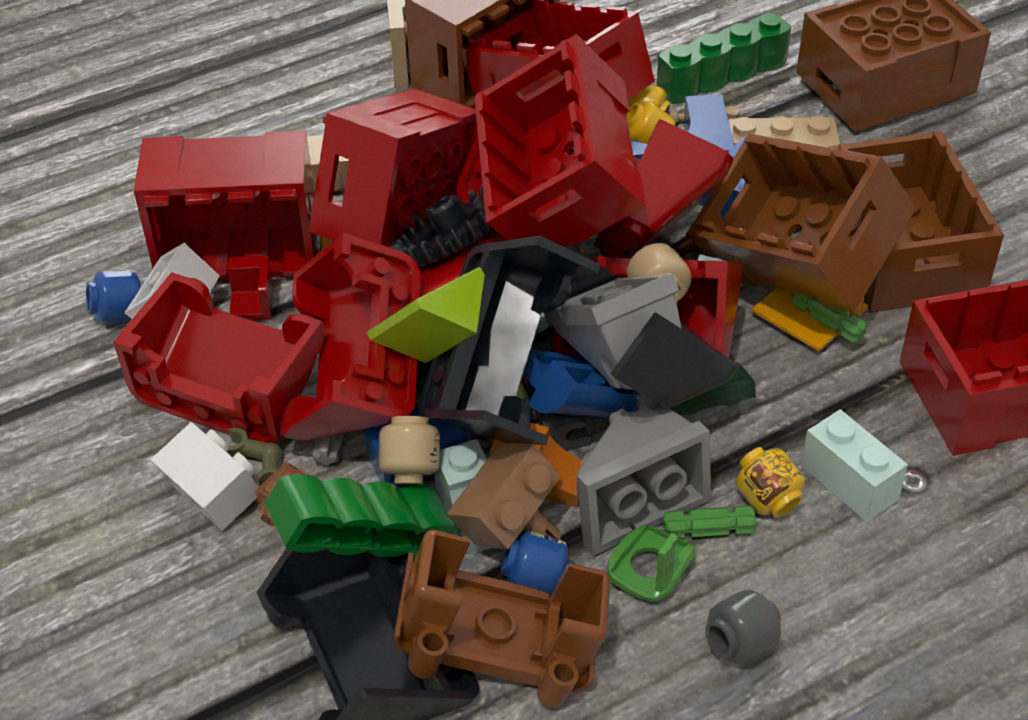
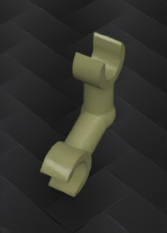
M241 428L228 429L231 440L238 444L228 445L230 449L227 453L233 457L239 452L244 457L248 456L262 460V470L254 478L262 492L266 485L276 484L279 478L283 477V474L280 472V458L282 455L280 446L272 442L265 443L248 439L247 433ZM263 493L258 496L260 499H262Z

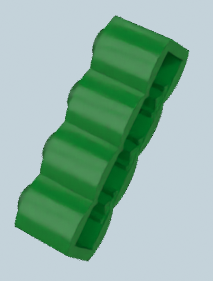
M765 13L754 18L748 24L737 23L722 30L719 34H705L693 40L689 45H673L658 55L656 85L666 90L667 101H670L671 104L685 102V96H697L699 93L717 91L725 87L729 82L744 81L755 76L758 72L775 70L787 62L792 26L778 14Z
M292 474L280 477L265 501L267 510L284 545L296 552L309 553L328 549L340 555H354L368 551L379 557H395L406 553H413V558H415L426 532L437 530L457 536L460 533L456 524L446 515L448 511L438 493L430 487L421 485L403 488L388 482H371L361 485L357 481L347 478H333L320 481L311 475Z

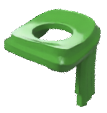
M642 525L626 535L617 545L608 561L607 574L614 585L630 595L648 602L660 601L670 594L681 575L695 557V549L692 544L678 538L673 533H667L650 525ZM645 551L658 553L657 577H644L636 573L631 566L633 557Z

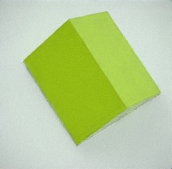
M479 267L416 299L367 331L368 337L373 342L424 363L444 353L477 333L485 276L482 269Z

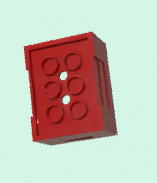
M532 0L530 1V7L483 35L468 38L469 43L463 46V61L474 97L477 96V93L490 88L575 34L625 82L628 99L655 82L639 13L627 11L626 8L610 6L607 9H600L599 5L583 4L577 7L574 6V3L568 2L549 4V1ZM518 33L521 43L512 48L511 42L505 40ZM555 69L519 92L525 97L560 76L561 73Z
M577 34L567 40H563L558 46L485 91L476 94L475 108L485 219L490 227L507 240L540 235L563 247L567 243L575 246L646 207L641 174L635 168L626 115L630 110L625 82ZM555 69L561 73L560 76L525 97L519 92Z
M413 88L328 112L323 117L322 122L325 124L313 207L312 212L309 213V231L333 241L342 233H346L390 247V243L395 241V236L404 234V228L412 227L418 233L415 220L420 219L426 226L430 223L425 216V210L443 197L452 194L457 196V183L478 133L476 109ZM339 156L349 159L343 201L336 202L333 200Z
M306 130L265 132V136L184 139V136L142 138L133 191L152 269L161 256L183 243L220 275L218 280H229L227 273L228 258L269 256L272 277H292L296 271L318 254V235L309 231V213L312 212L315 190Z
M1028 280L913 301L899 362L952 456L994 448L997 443L1028 437Z

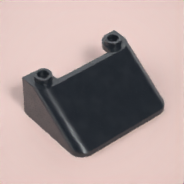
M286 547L257 590L261 605L266 611L269 621L274 626L283 630H289L293 625L303 626L338 707V709L324 711L318 720H430L469 705L479 694V683L474 672L440 664L434 676L425 679L413 675L408 668L409 655L401 652L394 645L393 637L408 558L407 553L395 557H379L368 551L354 555H340L328 549L303 553L292 551Z

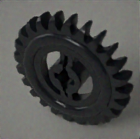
M483 186L479 189V196L474 190L468 192V199L470 201L468 204H465L460 196L454 194L434 202L425 210V216L430 224L426 226L422 220H415L418 233L412 227L404 228V234L395 236V241L390 243L389 248L410 255L420 268L446 259L480 241L494 230L486 223Z

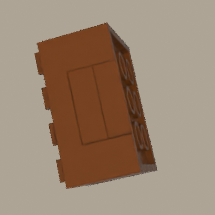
M405 0L411 87L474 109L475 97L463 61V46L469 43L468 38L479 37L530 7V1L532 0ZM546 0L549 1V4L559 2V0ZM518 33L505 40L511 42L512 48L521 43Z
M854 0L841 5L832 4L804 13L796 73L857 132L977 93L991 32L954 0ZM827 76L841 90V93L839 94L823 78Z
M942 131L828 146L829 148L880 157L904 154L903 161L888 162L887 165L916 206V209L864 296V302L869 305L868 310L870 313L912 307L915 300L990 287L1004 234Z
M749 133L734 156L727 176L713 190L687 234L706 256L742 263L741 283L757 286L760 283L816 298L820 304L855 313L914 213L916 206L887 163L880 156ZM741 178H743L745 184L723 218L720 212ZM802 230L799 236L791 238V235L793 233H797Z

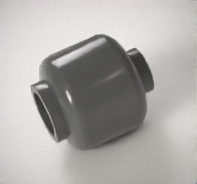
M753 590L740 591L718 602L710 609L705 628L708 644L717 656L735 664H746L778 645L781 637L780 612L776 605L762 594Z

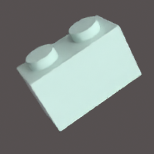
M841 409L807 430L801 466L865 522H868L899 500L908 466L906 462Z

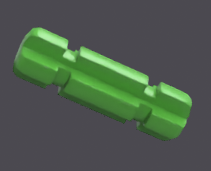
M793 293L792 303L795 307L803 312L810 310L809 315L835 332L841 330L840 335L850 342L857 343L865 336L868 324L855 314L849 316V311L820 304L816 298Z
M749 505L734 506L733 511H728L727 507L690 509L689 514L685 515L683 510L667 511L663 515V531L670 534L673 533L678 538H685V533H690L691 537L729 535V530H734L735 534H748L754 532L756 526L755 512L753 507Z

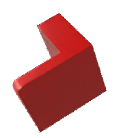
M269 256L228 258L227 273L231 288L229 313L249 320L272 319L274 283Z

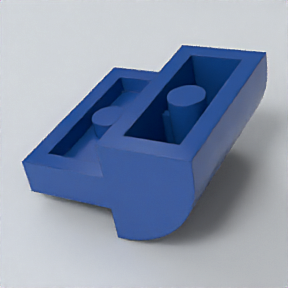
M530 350L523 373L527 377L528 384L535 389L528 403L535 411L547 414L609 420L610 414L620 409L632 412L639 401L632 396L634 389L612 388L605 377L583 356Z

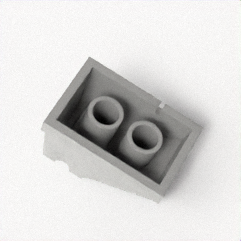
M673 273L618 278L568 299L564 305L557 307L551 312H543L548 326H553L561 337L605 377L612 388L623 387L624 389H632L614 378L610 373L655 311L681 328L675 292H678L679 289Z
M637 402L639 410L636 412L620 409L610 414L608 429L594 449L588 451L584 456L576 473V491L579 497L583 544L593 556L618 545L626 535L642 525L656 527L662 524L663 515L667 511L683 510V513L690 509L711 501L710 433L700 421L691 423L673 410L666 409L660 405L653 411L640 402Z

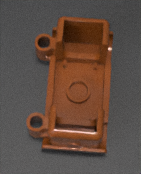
M437 530L426 532L415 560H413L414 554L408 553L393 643L396 648L409 655L408 668L413 675L424 679L430 678L436 674L440 664L528 685H537L539 701L549 708L561 707L571 692L581 691L592 685L596 653L607 635L610 577L606 572L567 563L549 598V593L527 586L459 570L471 539Z

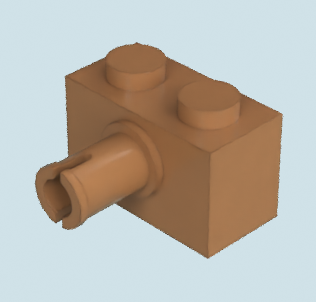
M499 443L446 515L477 546L508 550L518 535L527 531H533L546 536L551 535L553 538L560 540V530L554 527L538 508L561 475L534 444Z

